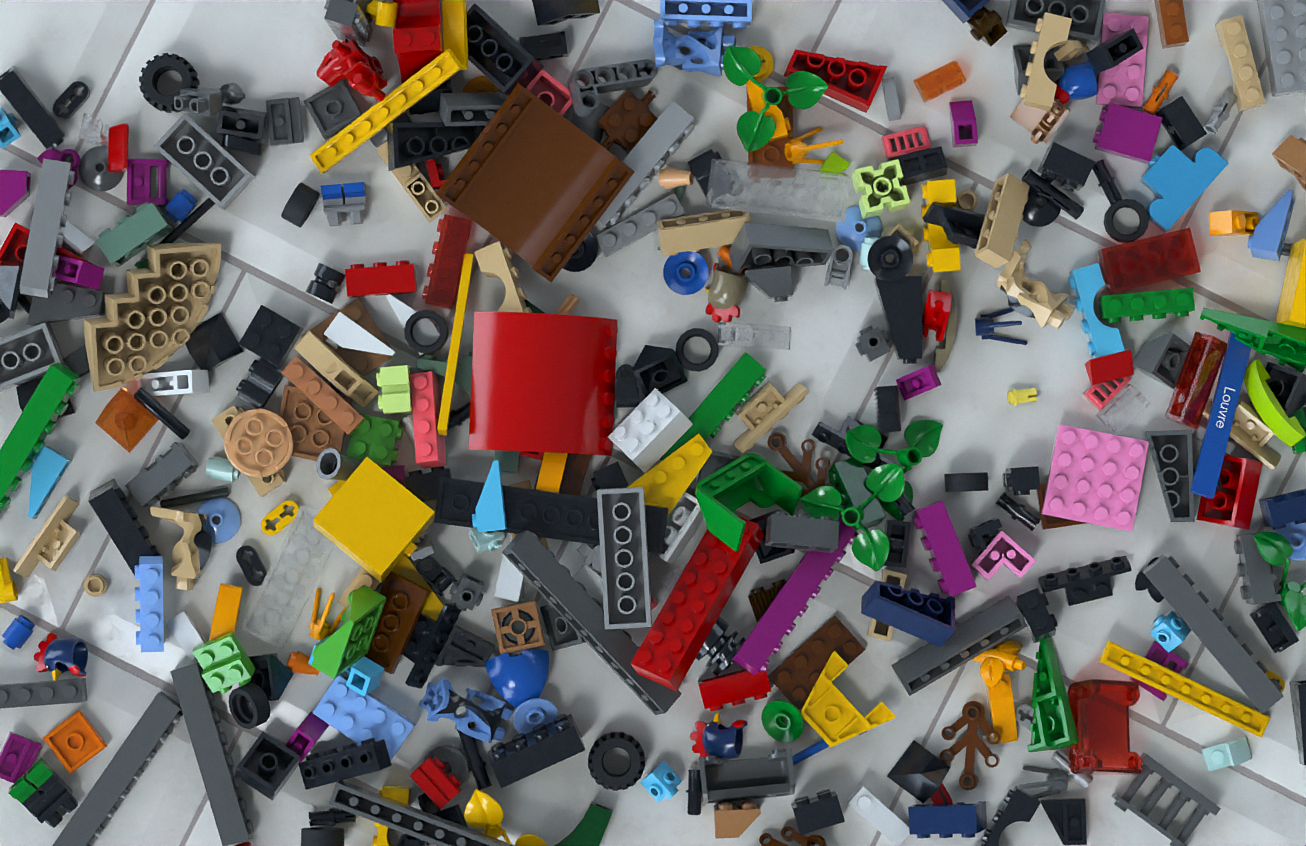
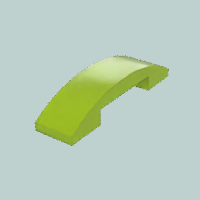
M1256 359L1246 368L1244 375L1248 395L1256 411L1270 430L1285 444L1293 447L1306 437V433L1295 416L1288 418L1266 383L1271 377L1261 361Z

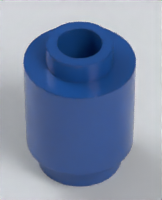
M183 189L181 193L177 192L165 206L167 210L165 215L174 223L178 220L182 223L196 207L194 204L198 200Z
M20 615L12 621L2 636L5 639L3 643L13 650L16 647L21 649L34 632L35 624L25 616Z

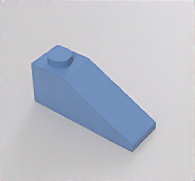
M1288 190L1255 227L1254 234L1249 236L1248 248L1251 250L1252 257L1280 261L1295 204L1293 190Z

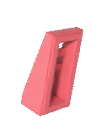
M925 126L881 137L887 160L931 148ZM917 133L921 134L923 142L921 146L918 144ZM909 135L912 136V140L914 143L913 148H910L907 137ZM901 137H903L906 148L904 150L901 149L899 141ZM890 140L895 141L896 152H893Z
M1130 376L1124 377L1121 383L1117 379L1112 380L1117 385L1115 389L1108 382L1092 385L1083 395L1098 410H1101L1132 378ZM1101 384L1111 392L1109 395L1099 387ZM1095 390L1105 398L1103 401L1093 393Z

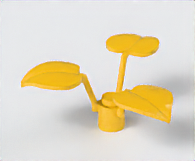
M475 789L464 810L465 821L474 828L480 829L484 827V834L496 839L503 836L507 843L512 844L506 834V830L502 829L503 810L499 803L488 794ZM533 834L522 835L515 842V846H548L543 839Z

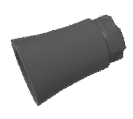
M327 448L319 455L316 468L318 475L322 479L346 481L362 461L347 456L334 448Z

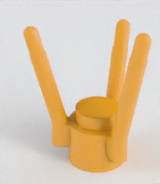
M818 127L797 138L789 139L788 143L785 144V155L787 160L792 161L793 164H824V160L804 158V156H807L810 150L843 144V140L808 146L805 142H801L823 130L822 127Z
M318 588L308 628L311 629L309 636L321 641L327 636L333 635L346 608L344 607L329 628L330 623L326 622L335 597V593L332 592L321 619L316 621L321 592Z

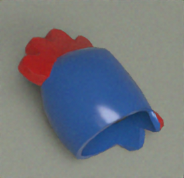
M1090 60L1070 66L1068 63L1065 65L1064 75L1054 82L1057 85L1054 98L1059 99L1060 103L1065 104L1070 99H1087L1098 94L1096 72Z

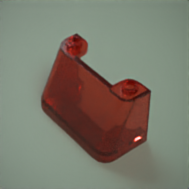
M1090 679L1070 684L1067 697L1079 738V743L1068 746L1070 771L1073 774L1081 775L1141 774L1142 760L1137 752L1130 751L1129 707L1135 705L1140 698L1139 682Z

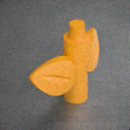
M1005 639L998 643L995 649L990 648L973 658V661L982 663L980 675L989 688L992 689L1000 682L1005 669L1015 672L1017 669L1024 670L1026 668V662L1020 660L1019 656H1016L1022 650L1023 645L1021 642Z

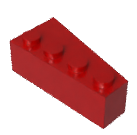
M795 49L784 77L787 78L790 74L797 71L815 74L828 85V89L823 93L824 95L867 113L888 66L871 65L867 62H855L845 60V58H833L824 56V54Z
M14 223L0 249V265L23 267L30 229ZM63 247L57 248L56 256L58 254L93 264Z

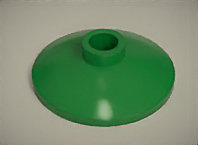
M774 700L764 707L761 715L762 724L765 731L772 738L788 743L797 740L804 730V719L796 706L785 700Z

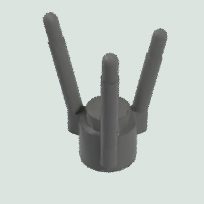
M1023 766V770L1050 775L1046 777L1044 782L1021 784L1019 789L1046 786L1048 789H1051L1032 795L1038 799L1052 794H1060L1061 790H1067L1066 772H1059L1058 768L1047 769Z

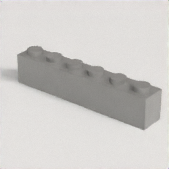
M43 159L20 280V294L48 298L49 290L54 291L55 277H52L53 269L57 270L59 265V256H56L57 248H62L63 235L60 234L61 227H65L67 222V214L64 213L65 206L70 205L71 192H68L69 185L74 184L75 172L71 170V163Z

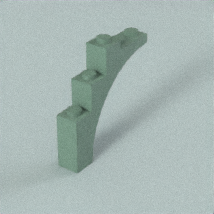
M469 352V356L463 355L462 364L457 366L455 383L470 396L473 352ZM423 355L422 359L417 358L416 368L432 371L445 377L448 358H445V362L436 361V356ZM495 450V460H500L501 471L518 473L520 451Z

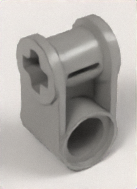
M839 245L833 249L824 285L841 286L844 290H847L853 253L848 246ZM839 249H845L848 252V259L844 262H840L836 258V252ZM832 276L841 277L842 279L833 278Z

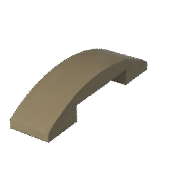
M941 280L939 291L952 293L947 281ZM953 294L945 330L944 349H935L934 368L937 373L945 365L956 336L957 314Z

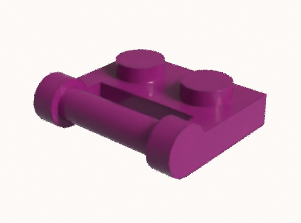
M128 159L127 205H142L148 202V204L154 203L157 206H166L169 203V199L166 198L169 160ZM151 167H158L157 198H151Z
M1156 641L1152 643L1144 656L1164 667L1172 660L1175 665L1171 670L1180 674L1183 668L1186 669L1189 664L1170 651L1168 653ZM1130 677V680L1163 702L1167 698V693Z

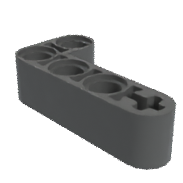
M644 59L578 70L568 85L576 114L582 118L590 117L600 103L598 94L648 86L657 75L658 67L655 66V62L652 60ZM620 73L625 74L628 79L622 78ZM598 77H603L607 83L601 82ZM577 80L582 81L585 86L579 85ZM583 101L588 102L591 107H586Z

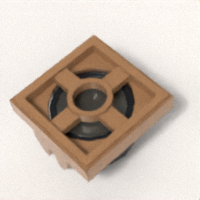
M536 600L491 609L500 654L545 645Z

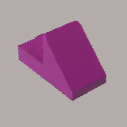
M933 364L896 379L904 401L942 385Z

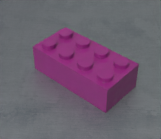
M937 501L914 510L915 516L912 517L916 529H921L924 537L920 538L924 550L930 551L932 558L929 559V563L933 572H938L940 580H937L941 592L952 597L977 587L944 502Z

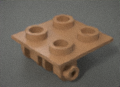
M1055 98L1049 111L1022 105V99L1010 118L1031 132V141L1038 144L1042 141L1047 143L1071 110Z

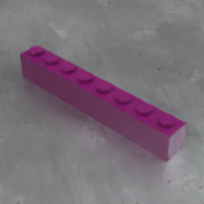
M839 511L838 549L833 553L810 550L806 552L732 658V660L753 675L757 674L759 670L762 673L771 662L768 660V657L772 652L776 654L783 645V642L780 640L784 634L789 636L796 626L793 621L797 616L802 617L809 606L806 603L809 598L814 599L820 592L821 587L818 586L823 579L825 581L828 580L834 571L831 568L834 562L839 563L846 554V551L843 550L848 543L852 545L854 538L859 535L852 526H848L843 522L841 511Z

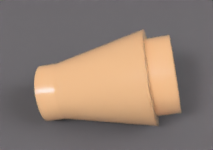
M665 167V169H660L659 185L665 187V189L692 185L694 174L692 171Z

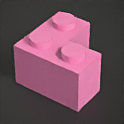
M998 530L999 533L994 535L986 544L987 549L981 550L969 564L982 577L989 580L1002 564L1017 577L1022 578L1036 560L1002 530Z

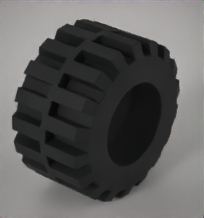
M163 53V56L156 55L154 60L146 62V68L142 67V77L139 76V82L141 83V86H139L140 91L143 93L145 100L157 110L165 111L166 113H171V111L181 112L174 108V97L180 95L181 89H198V85H200V81L197 78L198 74L186 59L179 57L177 54L172 53V55H169L168 53ZM167 71H176L182 78L180 89L173 95H162L157 89L159 77Z
M610 732L609 734L602 735L594 742L588 756V769L592 778L595 779L598 785H602L607 790L618 791L628 789V787L636 784L641 778L645 768V753L641 744L633 736L627 735L624 732ZM612 748H622L630 757L629 768L619 775L609 773L603 765L605 753Z

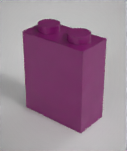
M1109 103L1106 108L1102 107L1099 121H1102L1100 130L1096 129L1093 137V143H1096L1095 149L1145 164L1149 163L1162 117Z

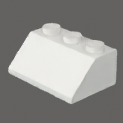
M684 492L667 517L663 553H654L671 565H674L676 560L681 557L682 551L694 537L695 531L701 522L704 521L697 499L687 492Z

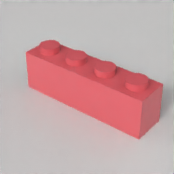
M432 371L410 374L416 463L424 469L446 466L444 435H439L437 430L442 401L440 377Z

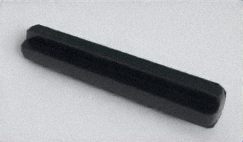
M140 387L134 393V398L180 439L183 440L189 435L190 430L143 388Z

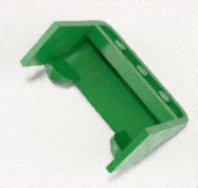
M747 453L699 481L695 495L707 529L734 551H738L746 522L734 514L733 511L751 501L760 508H769L777 504L791 516H794L803 487L760 455Z

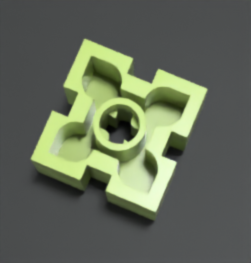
M899 159L881 163L875 171L873 166L855 169L852 173L851 179L855 193L861 192L862 194L858 201L862 219L878 216L884 208H887L888 213L904 210L910 204L906 185L900 186L899 184L903 178ZM877 186H880V189L884 188V192H879L876 189Z
M410 366L380 367V373H376L377 386L382 387V395L378 396V405L384 414L413 413Z

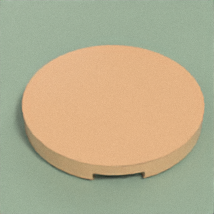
M258 408L240 413L232 420L225 432L224 449L227 458L238 471L252 477H266L277 473L289 461L293 451V440L288 424L282 417L270 410Z

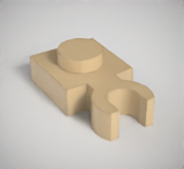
M1069 39L1064 45L1059 46L1060 49L1054 55L1058 61H1069L1073 57L1079 59L1081 57L1080 54L1088 52L1090 49L1081 40Z

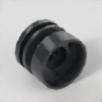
M720 616L696 656L698 661L706 655L710 657L705 666L708 669L716 662L718 665L712 672L716 676L735 662L732 658L746 640L742 637L737 643L733 642L739 634L737 631L726 636L725 632L729 624Z

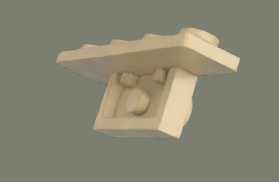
M768 382L736 412L749 429L734 441L733 445L741 453L750 450L755 445V442L762 435L767 434L777 421L785 418L789 410L796 404L801 403L809 391L801 383H797L782 397L773 385Z
M1241 400L1236 407L1229 437L1237 441L1245 451L1257 457L1264 466L1274 470L1281 457L1265 444L1274 433L1265 424L1260 415ZM1210 401L1206 405L1204 411L1202 412V414L1206 417L1207 420L1209 418L1212 401Z
M64 496L58 502L51 516L44 522L42 529L31 541L24 555L18 560L17 565L13 569L15 573L28 578L39 561L50 569L57 570L81 535L78 530L67 523L79 505L76 500Z

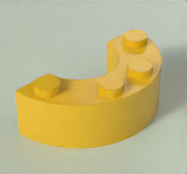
M955 179L926 181V185H922V198L925 199V205H921L922 219L933 202L955 207ZM926 223V228L922 229L923 241H928L929 253H926L927 267H932L933 272L961 270L959 245L953 244L947 239L942 226Z

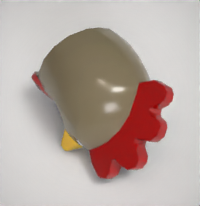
M714 263L712 284L710 289L705 288L709 302L705 313L712 315V320L716 323L721 322V320L725 323H730L732 317H740L739 305L746 295L748 279L729 274L726 265L719 267L718 263Z

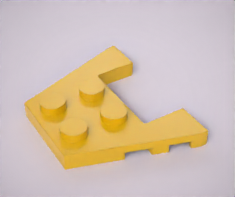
M836 651L831 654L800 711L803 718L830 747L896 717L882 701L863 717L834 686L832 681L849 666Z

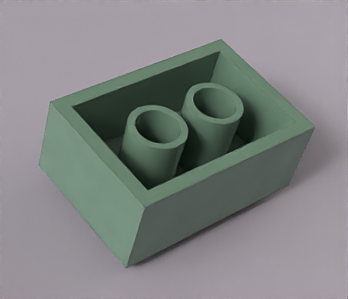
M146 202L136 209V214L131 217L129 215L123 217L117 222V227L112 230L108 228L98 235L99 239L95 242L110 264L120 267L146 249L147 245H152L174 229L159 206Z

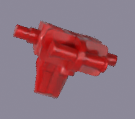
M345 39L342 42L335 40L332 43V48L334 49L324 56L317 69V77L330 87L334 86L341 79L347 78L348 83L354 90H358L364 96H373L378 102L383 101L386 94L381 90L387 86V79L382 76L384 71L379 60L375 56L367 55L354 39L350 41Z

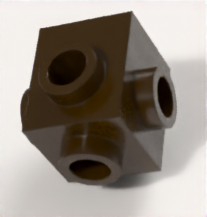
M984 6L967 20L971 27L970 34L977 41L982 40L990 47L1008 31L1001 22V16L995 10L989 11Z

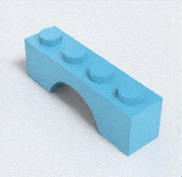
M1099 263L1069 272L1068 283L1071 290L1075 289L1077 296L1074 299L1077 311H1081L1084 319L1081 320L1082 330L1084 334L1088 333L1090 342H1087L1090 355L1098 358L1124 351L1119 329L1102 324L1094 313L1093 301L1095 295L1105 285Z

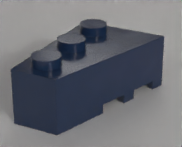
M1306 488L1259 500L1265 527H1272L1273 530L1285 528L1287 523L1295 522L1296 525L1306 522Z
M978 801L979 803L977 804L957 802V804L936 803L909 806L910 835L917 834V838H931L930 834H939V838H952L953 834H961L962 838L975 837V833L987 829L986 801Z

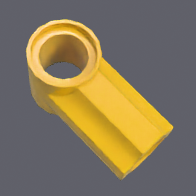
M372 0L371 3L367 4L366 12L375 20L376 25L385 27L396 26L398 3Z
M0 558V604L17 601V588L11 577L8 558Z

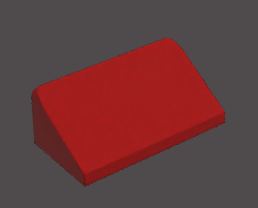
M124 123L109 128L108 172L125 173L128 169V124Z
M1131 350L1090 359L1085 363L1091 386L1134 375Z

